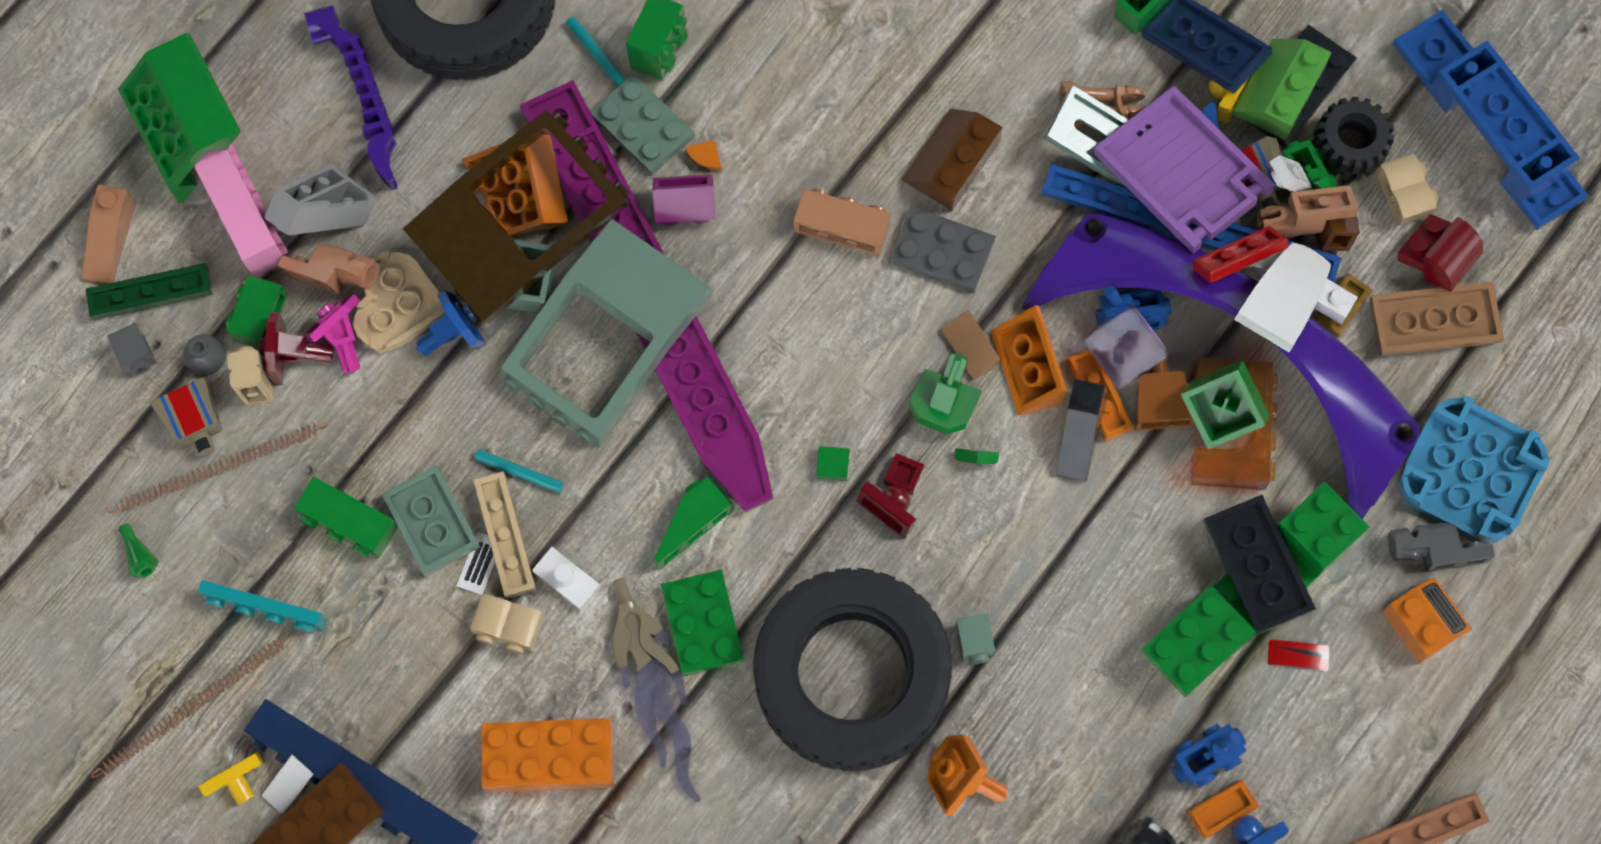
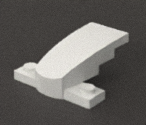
M1293 242L1284 252H1278L1246 267L1262 278L1234 320L1290 352L1314 308L1342 324L1358 297L1327 279L1331 264L1323 256L1304 245Z

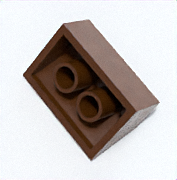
M950 109L910 166L902 181L953 211L999 144L1003 127L978 112Z

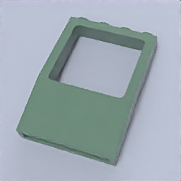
M611 219L564 276L501 366L503 383L513 392L517 393L520 390L527 395V400L537 409L542 410L544 407L551 412V417L561 426L566 427L569 425L577 431L576 435L585 443L590 445L593 442L601 447L664 355L710 299V286ZM578 294L585 296L650 342L601 414L596 418L589 416L524 370L571 301Z

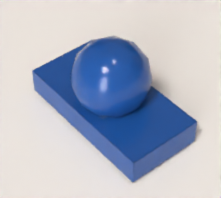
M1247 815L1239 817L1232 826V835L1238 844H1273L1289 833V829L1284 821L1264 832L1262 823L1257 818Z

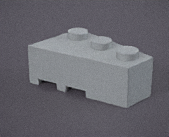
M329 164L275 189L264 218L272 223L276 229L287 235L365 226L376 197Z

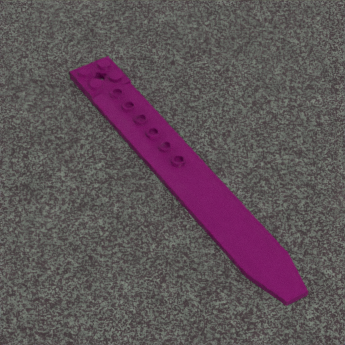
M574 80L520 104L521 111L528 123L546 109L552 115L558 112L562 117L568 116V119L565 121L569 126L565 130L573 138L578 134L589 147L586 151L588 156L593 161L598 157L609 169L606 176L610 181L615 183L618 180L630 193L626 199L631 204L614 217L613 220L665 255ZM545 133L544 135H550L561 188L579 223H581L606 202L607 197L551 133ZM603 226L600 230H598L588 239L590 244L595 240V238L600 234V232L605 228V226ZM696 316L664 355L655 371L703 465L745 512H748L774 499L760 437ZM636 333L645 350L650 342Z

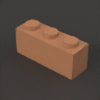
M804 189L793 220V226L796 233L881 256L891 224V213L881 206L870 205L868 207L858 204L856 200L849 197L836 198L829 196L826 191L821 189H812V191Z

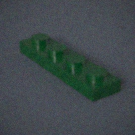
M206 263L85 288L89 316L92 320L213 295Z

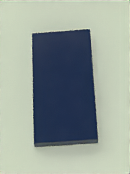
M1171 0L1141 31L1142 38L1233 94L1273 53L1271 46L1194 0Z

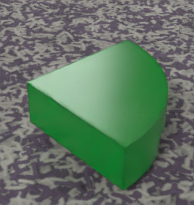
M955 448V459L960 462L974 464H996L999 460V452Z

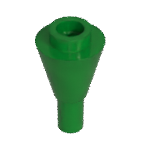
M129 523L121 525L118 530L125 542L129 575L139 578L151 575L159 563L158 559L136 538Z

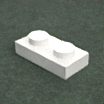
M1281 155L1270 161L1274 169L1271 172L1272 178L1280 188L1283 187L1293 192L1313 189L1300 163Z

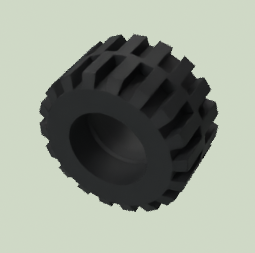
M1352 97L1350 102L1343 98L1338 101L1337 105L1333 103L1328 107L1327 111H1324L1314 132L1312 144L1314 148L1317 147L1320 150L1324 159L1323 165L1325 169L1327 167L1330 168V173L1334 177L1338 173L1342 175L1341 179L1348 180L1350 176H1353L1354 180H1360L1363 174L1366 177L1372 175L1375 169L1377 170L1380 164H1383L1394 142L1395 135L1392 134L1394 125L1393 123H1388L1390 116L1387 112L1381 113L1382 106L1378 103L1373 106L1370 104L1371 100L1367 98L1363 102L1359 101V97ZM1342 129L1359 131L1367 139L1368 147L1355 149L1345 145L1339 138L1338 131Z

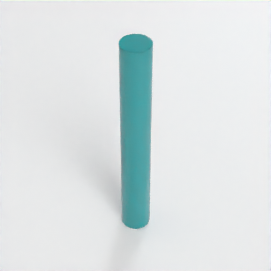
M575 16L570 17L566 21V25L613 83L619 87L626 80L625 77Z
M478 449L475 454V461L560 494L564 487V482L481 449Z

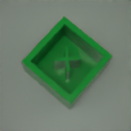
M646 0L626 41L630 68L662 81L666 72L673 70L677 59L676 51L679 46L683 47L689 34V31L686 30L687 18L684 16L682 4L671 0Z
M1243 359L1186 383L1181 393L1208 449L1266 426L1270 415Z

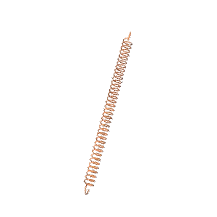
M313 423V427H314L315 434H314L313 431L311 430L310 426L307 425L308 431H309V436H308V434L306 433L304 427H302V431H303L304 438L301 436L299 430L296 429L297 435H298V440H297V438L295 437L294 433L291 431L293 443H292V441L290 440V438H289V436L287 435V433L285 434V435H286V439H287V444L285 443L284 439H283L282 436L280 435L282 447H281L280 444L278 443L277 439L274 438V439H275V443H276V448H277V450H276L275 447L273 446L271 440H269L270 447H271V451L268 449L266 443L263 442L264 447H265V452H266V454H265L264 451L262 450L261 446L258 444V448H259V451H260V456H259V454L257 453L256 449H255L254 446H253L252 448H253V452H254L255 458L252 456V454L250 453L249 449L247 448L249 460H248L247 457L245 456L244 452L241 451V452H242V456H243L244 463H243L242 460L240 459L238 453H236L237 460H238V464L235 462L233 456L230 455L231 460H232L233 467L230 465L229 461H228L227 458L225 457L226 464H227V469H226L225 466H224V464L222 463V461H221V459H220L219 461H220V464H221L222 472H221V470L218 468L216 462L214 461L216 473L213 471L211 465L208 464V465H209V469H210L211 476L208 474V472H207V470H206V468H205L204 466H203V469H204V473H205V478H204V476L202 475V473L200 472L199 468H197L198 473H199V478H200V480L197 478V476L195 475V473H194L193 470H192V474H193V477H194V482L191 480L189 474L186 472L189 485L187 484V482L185 481V479H184V477H183L182 475H181V478H182L183 486L180 484V482L178 481L177 477H175L176 482H177V487H178V489L175 487V485L173 484V482H172L171 479H170V483H171V486H172V491H171L170 488L168 487L166 481H164L165 487H166V492H167V493H165V491H164L163 488L161 487L160 483H159V487H160L161 495L158 493V491L156 490L155 486L153 485V488H154V491H155V497L152 495L150 489L147 488V489H148V492H149L150 500L147 498L146 494L144 493V490H142L143 496H144V502H143V500L140 498L138 492H136V493H137V496H138L139 504L135 501V499H134V497H133L132 494H131V497H132V500H133V506L130 504L128 498L125 496L126 501H127V505H128V509L125 507V505L123 504L122 500L120 499V502H121V505H122V511H121L120 508L118 507L117 503H112V504L108 505V506L106 507V511L109 512V513L117 512V510H116V511H113V512H110V511L107 510L108 507L111 506V505H113V504H115V505L117 506V508L119 509L120 512H123V511H124V508H125L126 510H129V505H130L132 508L135 507V503L139 506V505H140V500H141L142 503L145 504V503H146V499H147L148 501H151V496H152L154 499L157 498V494H158L160 497H162V491H163L164 494L167 495V494H168V490L173 493V490H174L173 487H174L176 490H179V485H180L181 488H184L185 484H186L187 486H190V481H191L193 484H195V482H196L195 478L200 482V481H201V476H202L203 479L206 480L207 475H208L209 477H212V472H213L215 475H217V474H218L217 469L219 470V472L223 473V467H224V469L227 470V471L229 470V466H230L231 468H234V463L239 467V465H240L239 460L241 461L242 464H245V459H246L248 462L251 461L250 456H251L254 460H256V454H257L258 457L261 458V457H262L261 451H262V453H263L264 455H267V450L272 454V452H273L272 447L274 448L275 451H278V445H279V447H280L281 449L284 448L283 443H284L287 447H289V441H290L291 444L294 445V443H295V442H294V438H295V440H296L297 442H300V437L305 441V434L307 435L308 438H311V433H312L314 436H316V429H315V427H319V426L325 425V424H327V423H323V424H320V425H318V426H316L315 423Z
M292 634L285 640H282L280 637H278V640L280 641L282 647L275 640H273V643L277 651L270 644H268L272 654L265 647H263V650L267 658L260 651H258L262 661L255 654H253V657L257 665L250 658H248L252 668L245 661H243V664L246 667L247 672L240 665H238L242 675L239 674L235 668H233V671L236 674L237 679L230 672H228L232 682H230L223 675V678L226 681L227 686L220 679H218L223 690H221L213 682V685L216 688L217 693L210 686H208L213 697H211L205 690H203V692L207 700L204 699L200 693H198L203 705L195 697H193V699L198 708H196L188 700V703L190 704L193 712L185 704H183V706L188 715H186L178 707V710L181 713L182 718L179 717L175 711H173L178 723L170 715H168V717L173 726H171L163 718V721L165 722L167 729L160 722H158L163 734L153 725V728L157 736H155L149 729L148 732L150 733L152 740L145 733H143L148 744H146L138 736V739L141 742L142 747H140L135 742V740H133V743L135 744L137 751L128 743L127 745L129 746L132 755L124 747H122L127 758H125L117 750L118 754L122 759V762L118 760L114 754H112L117 763V766L109 758H107L112 769H110L102 761L107 773L104 772L101 768H98L92 773L91 777H97L101 775L102 772L108 775V769L110 771L114 770L113 765L115 767H119L118 762L123 764V758L125 760H129L128 754L133 757V751L139 753L138 747L140 749H144L143 743L149 746V741L154 742L153 736L159 739L158 732L161 735H164V730L169 731L168 725L174 728L173 721L176 724H179L178 718L184 721L183 714L186 717H189L188 711L194 714L193 707L199 710L198 703L201 706H204L203 700L209 703L208 696L211 699H214L213 693L219 696L218 689L221 692H224L223 685L229 689L228 682L234 685L233 678L239 682L238 675L244 678L243 671L246 674H249L248 668L254 671L253 664L256 667H259L258 661L264 664L262 656L266 660H269L268 654L274 657L272 649L276 653H279L278 647L284 650L282 642H285L294 634ZM98 770H101V771H102V772L99 773L98 775L93 776V774H94L95 772H97Z

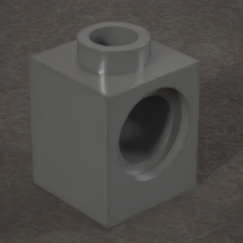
M136 323L107 335L121 368L128 376L143 374L150 369V366L157 363L143 331Z

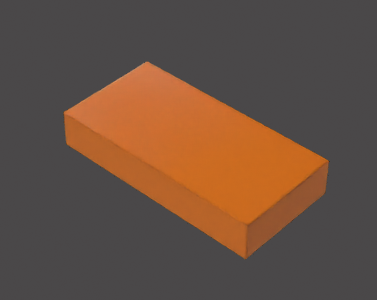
M1243 779L1186 813L1202 839L1206 840L1234 823L1239 817L1251 813L1260 806Z

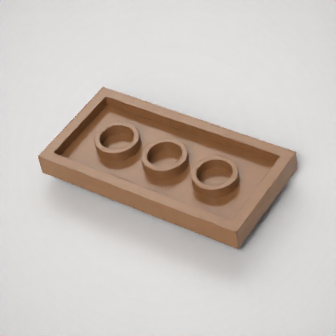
M1493 281L1457 285L1452 292L1438 287L1371 295L1369 299L1380 357L1502 343L1504 340Z

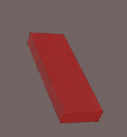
M1268 226L1193 260V270L1208 282L1213 283L1287 249L1288 239L1271 226Z

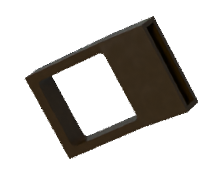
M547 109L456 180L403 228L406 234L483 322L490 323L544 274L631 204L626 199L630 193L618 180L615 183L610 181L606 176L609 169L598 157L593 161L586 153L589 149L587 144L578 134L573 138L565 130L569 124L558 112L552 115ZM545 133H551L603 191L607 200L538 258L531 260L475 196V189Z

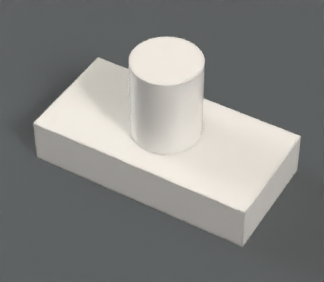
M553 547L548 550L532 569V572L580 611L601 588L599 583Z

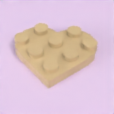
M384 251L372 258L375 260V263L380 265L379 277L371 288L364 289L366 296L356 307L357 311L354 315L353 327L359 340L368 348L380 354L403 346L446 314L437 296L439 291L418 262L407 253Z

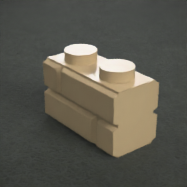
M250 346L237 348L235 352L227 355L231 388L244 404L250 406L272 402L275 399L272 381L266 372V361L258 350Z

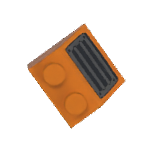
M1435 577L1416 586L1390 603L1382 611L1419 664L1472 630Z

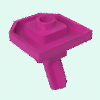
M350 294L344 300L334 305L331 302L324 305L316 313L319 318L314 322L315 325L303 334L307 336L309 342H316L323 336L331 346H335L343 373H351L360 369L353 344L355 337L348 318V313L360 301L354 294Z

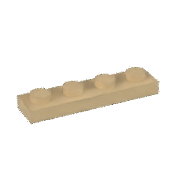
M504 471L474 479L505 598L509 599L536 591Z

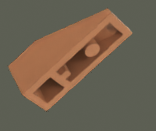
M99 184L97 186L89 214L82 279L84 281L99 284L114 282L137 204L126 189Z

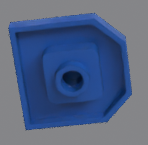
M444 290L437 296L446 314L429 327L431 331L416 342V349L424 356H428L441 345L451 342L459 336H462L471 347L480 349L487 343L477 329L478 327L474 322L477 320V316L468 304L463 306L454 293Z

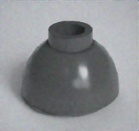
M208 334L192 337L186 343L183 350L185 366L191 373L198 376H208L216 373L223 366L226 359V350L222 342Z

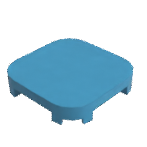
M1464 395L1462 398H1450L1440 402L1425 422L1417 441L1401 469L1398 480L1400 493L1405 502L1416 511L1439 523L1455 525L1458 533L1474 541H1481L1484 544L1497 543L1507 538L1521 523L1520 520L1544 472L1548 469L1550 458H1548L1547 449L1540 439L1542 435L1533 428L1527 431L1474 404V398Z

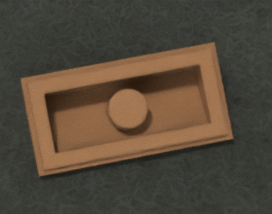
M969 310L960 314L941 329L954 352L962 353L968 359L965 369L972 380L999 366V356Z

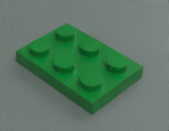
M722 569L661 584L683 677L744 662Z

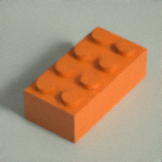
M611 718L482 723V788L487 793L615 788L614 724Z

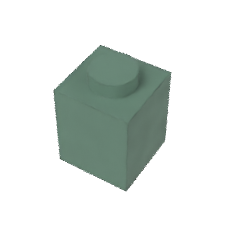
M988 613L956 619L955 627L962 662L970 661L971 665L988 662L989 657H993L995 653Z

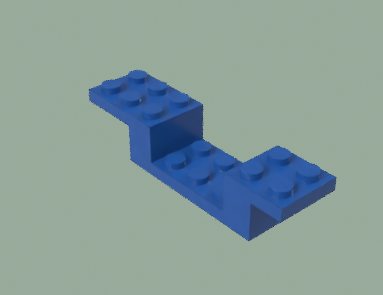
M1443 10L1394 40L1392 45L1444 112L1447 113L1459 105L1507 166L1509 171L1500 184L1537 231L1586 200L1589 195L1570 172L1580 157L1488 40L1473 49Z

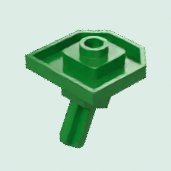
M952 353L942 375L925 368L908 404L917 423L944 434L966 429L982 391L963 384V381H961L968 362L964 354Z

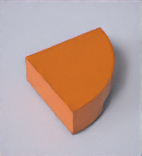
M715 140L685 146L687 155L693 163L708 171H722Z

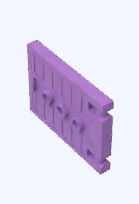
M1175 86L1094 147V155L1192 254L1201 248V239L1206 236L1209 240H1212L1254 207L1258 194L1261 193L1266 197L1274 189V183ZM1247 180L1251 183L1248 188L1243 184ZM1192 223L1197 227L1193 231L1188 227Z

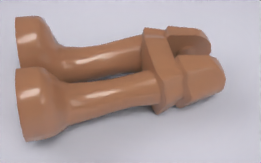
M1062 81L1059 86L1060 105L1068 89L1074 85L1099 102H1112L1111 106L1107 107L1128 120L1146 108L1144 105L1122 106V103L1137 102L1144 99L1143 88L1129 85L1125 87L1116 85L1115 88L1081 87L1072 81ZM1075 121L1074 127L1076 130L1079 131L1081 126L1085 123L1082 121Z

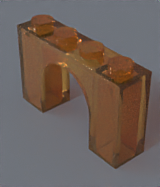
M1198 358L1194 366V380L1240 360ZM1244 361L1270 414L1266 426L1254 430L1252 440L1239 448L1208 449L1205 447H1195L1191 455L1190 485L1265 490L1270 481H1274L1276 464L1271 462V451H1275L1276 432H1271L1272 421H1276L1277 403L1272 402V391L1277 390L1278 374L1273 373V362Z

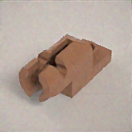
M1350 185L1290 192L1288 204L1268 206L1257 211L1256 227L1257 230H1261L1271 226L1287 239L1300 235L1317 234L1323 232L1326 220L1356 217L1358 207Z
M319 244L309 261L300 256H296L293 259L282 255L277 265L289 278L336 295H340L344 285L357 286L364 289L371 288L379 277L381 269L380 265L375 263V260L361 254L355 255L353 251L330 244Z

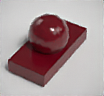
M869 481L861 487L857 503L900 537L905 539L911 533L916 522V518L906 511L910 506L911 499L905 487L890 485L881 492Z

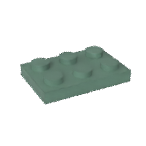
M634 74L590 112L594 120L651 176L695 138V132Z
M437 465L382 494L425 577L480 548Z

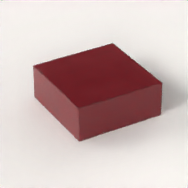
M896 453L884 479V484L903 486L909 494L913 495L925 464Z

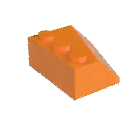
M550 135L541 136L476 188L477 191L482 192L487 202L486 209L511 237L547 231L568 223ZM502 144L461 159L465 168H473Z

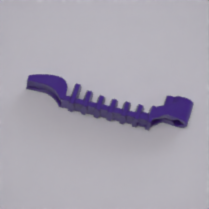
M334 5L304 12L313 44L316 45L329 41L343 55L344 63L348 67L351 80L354 81L356 92L360 95V103L364 109L362 110V116L367 125L362 126L364 138L369 140L367 144L369 157L378 175L391 191L399 189L390 167V157L397 145L393 136L395 132L358 34L352 35L340 27Z

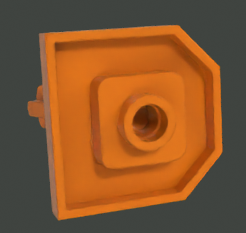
M948 735L930 758L927 782L944 814L953 816L967 796H973L976 791L997 803L1003 802L1009 791L1007 786L985 775L988 768L971 738L966 735Z

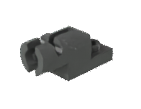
M1449 523L1418 525L1411 534L1408 528L1390 530L1391 532H1388L1387 535L1389 551L1393 561H1422L1423 557L1426 572L1487 564L1495 557L1493 544L1482 546L1481 541L1463 544V548H1461L1457 528Z

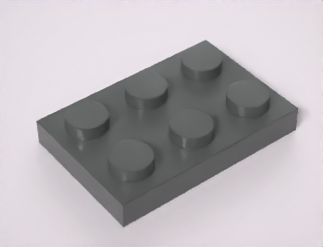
M911 206L890 256L889 263L975 293L996 236Z

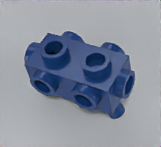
M1114 286L1105 288V295L1100 296V309L1095 310L1098 328L1104 327L1107 335L1115 333L1119 337L1127 336L1132 330L1143 328L1147 331H1156L1162 325L1167 324V316L1172 314L1170 300L1168 297L1164 298L1161 290L1144 288L1118 293Z
M1217 723L1202 733L1204 739L1195 744L1189 740L1175 749L1177 755L1172 759L1174 766L1171 767V771L1180 784L1186 782L1188 787L1197 784L1200 789L1216 779L1213 775L1215 771L1223 767L1228 772L1243 762L1240 756L1247 751L1244 747L1246 740L1237 728L1233 729L1229 723L1222 728ZM1190 760L1197 761L1199 763V770L1192 771L1188 766V762Z

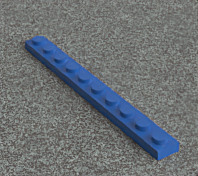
M1051 164L1041 195L1176 238L1128 188ZM1193 223L1188 226L1192 231L1197 228ZM1232 223L1212 240H1209L1206 236L1201 239V247L1214 251L1258 230ZM1288 240V247L1293 243L1292 241ZM1308 247L1323 256L1331 264L1327 279L1334 283L1342 257Z

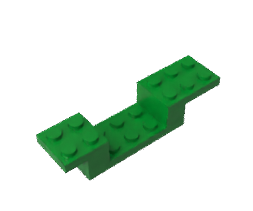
M1326 482L1322 483L1277 526L1306 588L1335 563L1345 550L1370 528ZM1226 574L1217 584L1208 587L1141 649V652L1186 698L1219 666L1227 662L1256 635V631L1252 628L1228 574Z

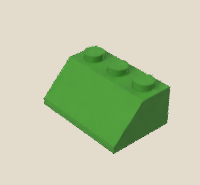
M1305 39L1271 40L1269 46L1272 47L1273 53L1251 76L1232 111L1233 115L1284 140L1287 139L1332 53Z

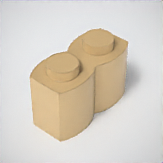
M1411 154L1380 164L1375 172L1398 226L1434 213L1438 204V196L1433 187L1430 188L1425 181L1427 172L1421 160L1418 161L1417 157Z
M482 594L470 630L473 634L477 635L476 640L488 645H494L495 641L506 644L505 649L523 654L524 650L533 652L545 616L540 610Z

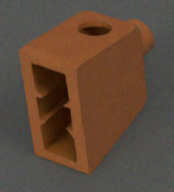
M1159 356L1148 359L1149 374L1139 375L1136 383L1135 431L1193 426L1195 422L1181 396L1187 383L1183 371L1168 372L1166 357Z

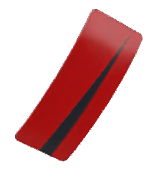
M1284 640L1269 641L1268 664L1328 670V646Z

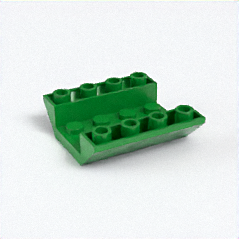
M184 33L145 52L118 88L165 183L177 202L183 203L197 186L190 171L206 151L227 150L241 133L190 33Z

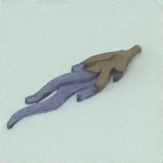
M619 578L613 581L620 605H618L619 612L612 646L615 660L621 672L622 685L625 689L630 685L631 674L628 664V653L631 652L635 657L637 669L635 711L638 721L659 753L661 768L666 766L667 750L657 730V718L665 725L674 745L677 779L682 789L694 801L700 802L701 798L693 788L689 778L691 736L685 724L678 716L670 695L671 679L676 684L681 704L683 706L687 705L684 679L675 661L653 641L651 636L656 637L666 646L671 645V641L659 622L642 610L635 600H632L625 578Z

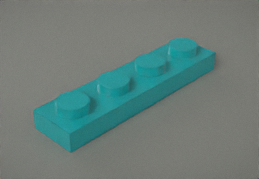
M201 580L198 593L206 598L205 603L211 606L223 608L224 604L236 607L235 611L240 614L253 616L254 612L265 615V620L279 625H283L285 620L295 623L294 628L304 632L313 633L314 629L324 631L327 622L326 617L320 612Z

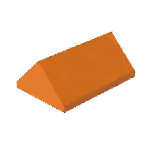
M1035 305L991 330L1017 414L1024 415L1063 404L1067 390L1040 307Z

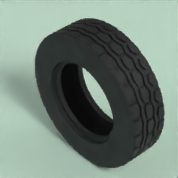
M370 0L386 40L401 58H405L406 62L416 69H422L424 73L452 80H472L483 76L488 77L517 64L520 59H524L534 50L533 47L539 44L546 33L545 29L550 25L553 17L552 10L555 9V0H503L496 10L481 20L468 24H447L425 14L416 4V0Z
M842 568L835 569V572H829L828 570L813 575L812 579H805L795 585L793 590L787 591L777 601V605L774 608L772 607L764 620V625L761 627L756 641L753 661L755 687L760 707L769 726L782 742L793 752L798 753L799 756L812 763H817L822 767L834 770L842 769V771H859L863 769L866 771L880 768L882 765H889L917 748L934 729L944 710L952 677V656L946 631H944L943 624L937 613L931 609V605L921 594L918 595L914 588L902 580L900 582L895 580L896 577L883 572L874 573V570L858 568L857 570ZM847 620L864 621L883 629L898 644L906 664V681L896 700L879 714L859 720L837 718L820 710L807 697L798 675L801 655L811 638L823 628Z

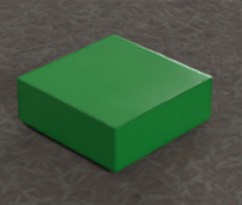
M819 446L816 479L847 481L850 449Z

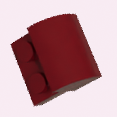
M1429 214L1398 251L1397 261L1424 272V281L1452 292L1483 254V242L1477 231L1463 219L1456 217L1451 223Z

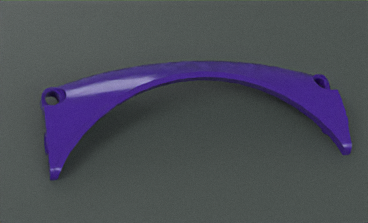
M1094 213L1085 216L1075 231L1067 236L1053 258L1040 273L1036 284L1021 308L1026 311L1035 305L1040 307L1056 298L1082 291L1103 289L1108 286H1114L1115 288L1139 287L1169 291L1196 298L1223 309L1236 317L1259 281L1239 270L1210 283L1193 270L1192 262L1208 253L1199 249L1192 254L1178 239L1101 213ZM1094 218L1102 224V231L1097 236L1092 235L1088 229L1089 222ZM1309 317L1290 352L1276 344L1274 345L1293 362L1310 384L1325 409L1337 437L1345 467L1348 505L1363 519L1371 506H1374L1389 485L1388 482L1417 441L1420 434V426L1403 404L1358 356L1317 321ZM1401 424H1408L1413 428L1414 436L1410 439H1402L1397 435L1396 428Z

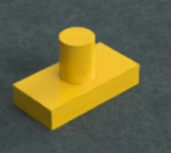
M259 751L201 783L198 787L203 796L206 797L227 785L237 805H240L255 796L244 774L263 764L264 760Z

